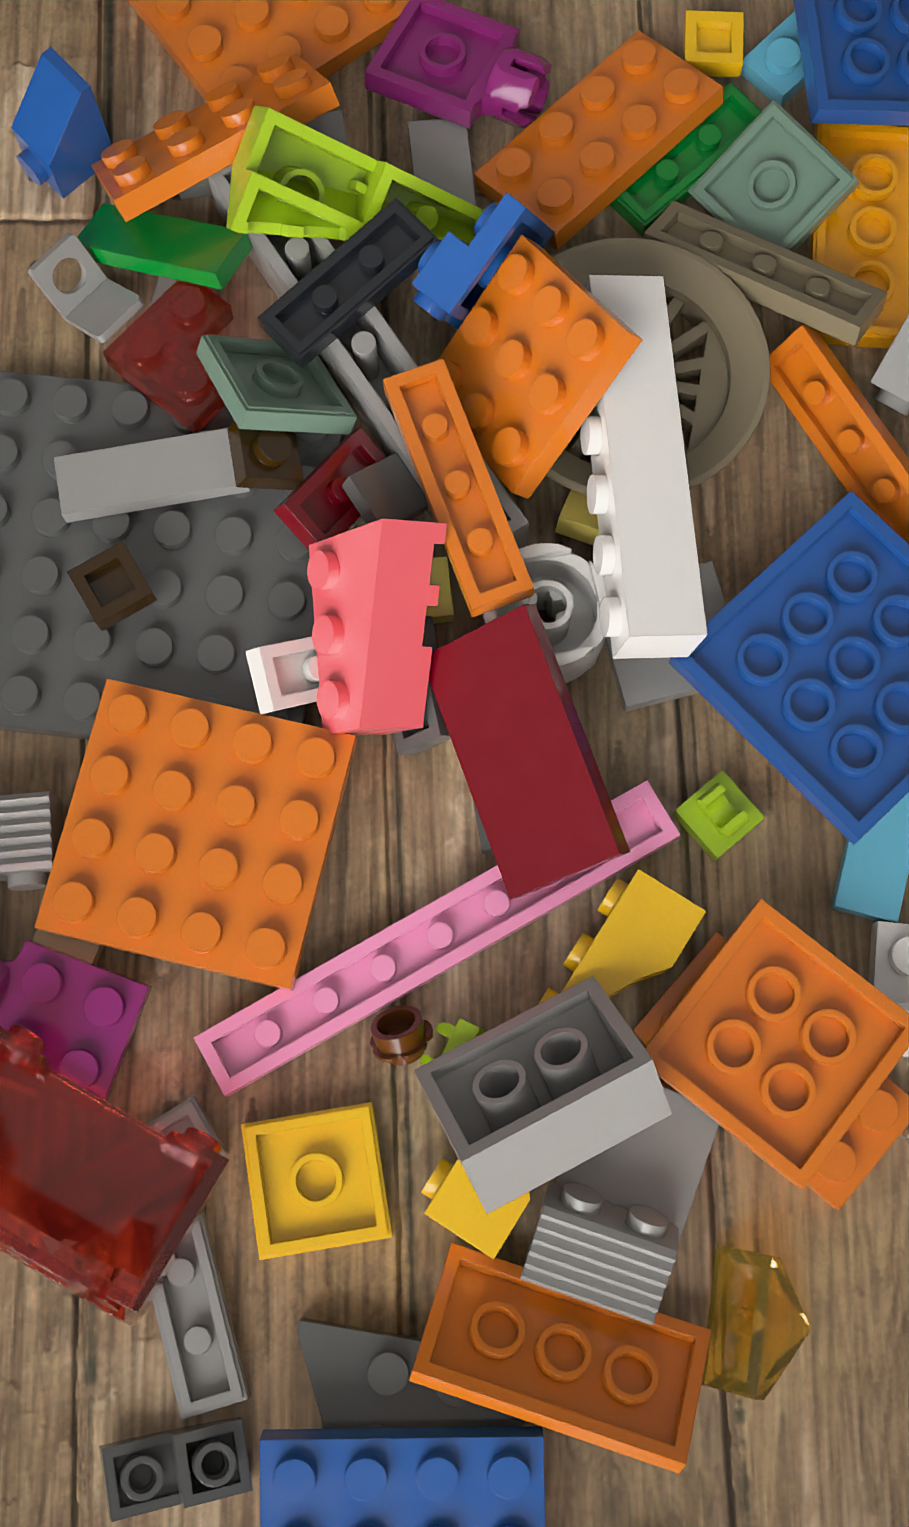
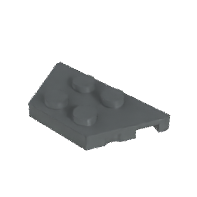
M302 1317L298 1322L297 1333L324 1429L523 1426L526 1422L409 1381L422 1338Z

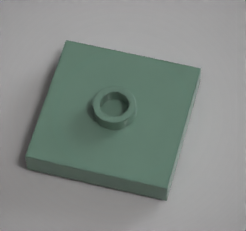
M773 100L688 192L711 217L795 252L859 186V182L844 165Z
M219 335L201 336L196 354L239 429L351 434L357 416L319 356H316L301 369L274 340Z

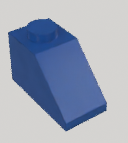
M49 47L40 56L11 129L22 150L16 157L24 171L39 186L47 182L64 199L95 173L91 165L101 160V153L112 144L91 86L52 47Z

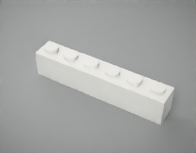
M589 275L584 287L642 339L640 345L581 425L580 431L581 449L584 455H591L593 472L587 484V506L590 514H597L599 535L596 536L593 546V564L596 574L604 575L606 597L602 598L600 604V629L604 637H610L613 659L689 657L707 636V627L663 276Z

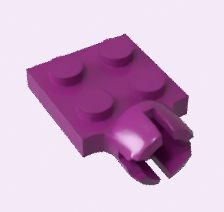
M409 0L364 71L365 89L468 129L471 128L474 121L481 115H491L494 119L515 127L527 128L537 117L519 109L533 114H540L550 88V82L546 79L545 75L551 73L552 65L542 56L519 48L520 29L443 0Z
M25 940L20 954L14 961L0 958V1075L96 1112L103 1111L152 986L32 940Z

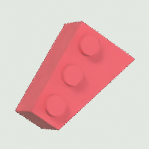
M382 518L309 545L310 559L307 567V576L312 586L314 609L312 641L317 651L319 675L317 707L322 717V728L329 729L330 734L384 735L423 728L432 647L422 645L427 606L438 605L440 586L430 584L434 544H445L447 523Z

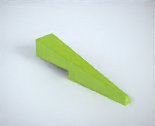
M254 105L232 164L226 228L243 234L256 233L295 238L308 237L346 241L397 198L438 240H443L450 231L470 244L476 236L474 234L475 224L484 210L387 162L378 161L269 107Z

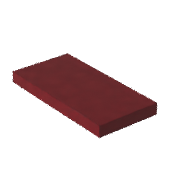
M523 604L433 651L429 681L510 900L523 897L630 853L536 605Z

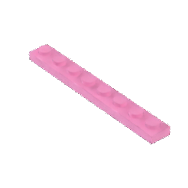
M645 781L611 800L630 853L523 897L511 900L497 865L297 978L293 991L280 988L193 1037L224 1096L234 1094L676 841L680 837V833L649 782Z

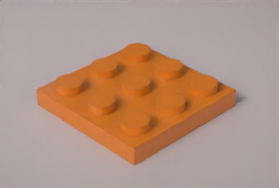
M521 234L438 360L444 359L483 459L512 493L529 499L640 345L642 339L541 246Z
M760 899L644 1048L653 1059L660 1078L799 1189H804L909 1048V1013Z

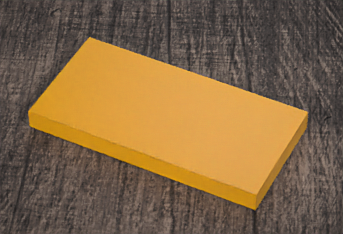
M816 124L814 138L858 179L859 186L810 235L809 259L888 292L882 312L855 347L889 349L909 315V126ZM817 330L827 345L853 346Z

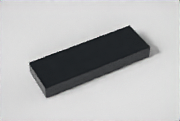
M395 198L257 317L260 327L303 369L418 269L422 255L438 238Z

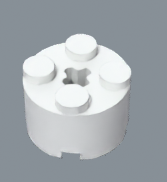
M539 543L520 548L519 551L534 586L533 596L482 614V626L523 604H535L537 610H546L549 618L555 619V622L543 623L565 683H568L590 669L596 663L602 650L605 637L600 629L599 613L601 600L603 597H606L604 575L596 574L594 564L590 560L588 563L582 557L572 553V549L560 544Z

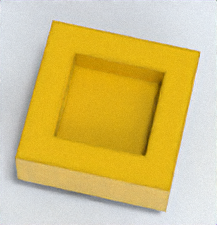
M686 10L683 23L682 59L708 77L739 78L743 66L744 12Z

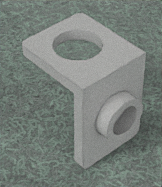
M71 233L65 234L28 270L30 277L63 319L100 343H104L144 306V302L139 295L108 279L79 239ZM65 258H75L81 266V279L72 290L59 291L53 282L54 268Z

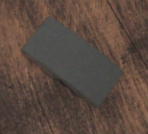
M240 1417L166 1430L99 1446L108 1514L111 1522L180 1504L184 1508L253 1491L243 1423Z

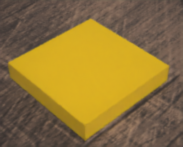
M373 1102L241 1124L259 1260L393 1237Z

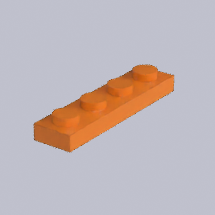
M801 325L769 355L770 382L848 493L852 491L909 544V458L819 332L808 325Z
M444 359L383 379L386 397L435 523H447L444 546L471 616L475 617L533 596L534 586Z

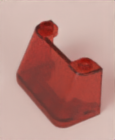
M12 1024L9 1030L0 1026V1251L117 1320L137 1327L227 1169L229 1159L220 1155L223 1147L218 1141L196 1128L187 1127L184 1134L170 1131L165 1136L53 1071L49 1060L42 1054L47 1045L36 1034L16 1024Z

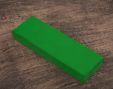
M731 82L723 89V104L609 205L643 237L646 230L673 201L683 204L691 197L688 190L762 111Z
M106 203L102 204L77 237L96 263L220 290L225 288L253 248L248 234L237 233L223 226L147 211L125 222L116 206Z

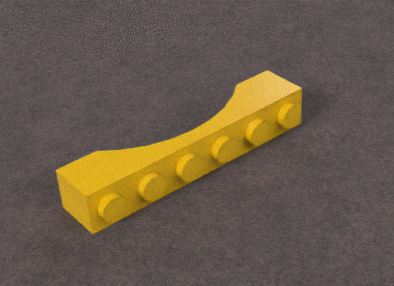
M639 869L629 884L617 877L597 911L608 917L595 939L583 932L563 966L573 971V974L562 992L594 976L610 998L635 983L664 974L673 967L706 911ZM548 988L539 1004L559 993ZM442 1158L421 1191L422 1194L432 1200L424 1212L425 1215L493 1260L530 1201V1192H527L487 1214L459 1159L453 1165Z

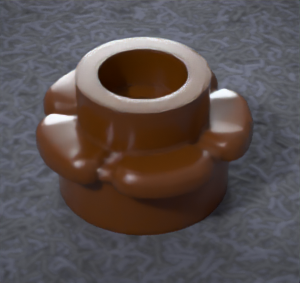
M398 1005L382 1011L373 1019L370 1026L372 1033L370 1045L374 1049V1056L382 1062L398 1066L411 1064L421 1058L428 1046L426 1041H430L433 1038L432 1025L427 1020H423L417 1008L410 1005Z

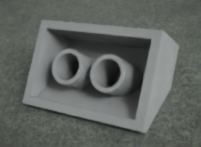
M594 976L414 1070L487 1214L672 1115L653 1059Z

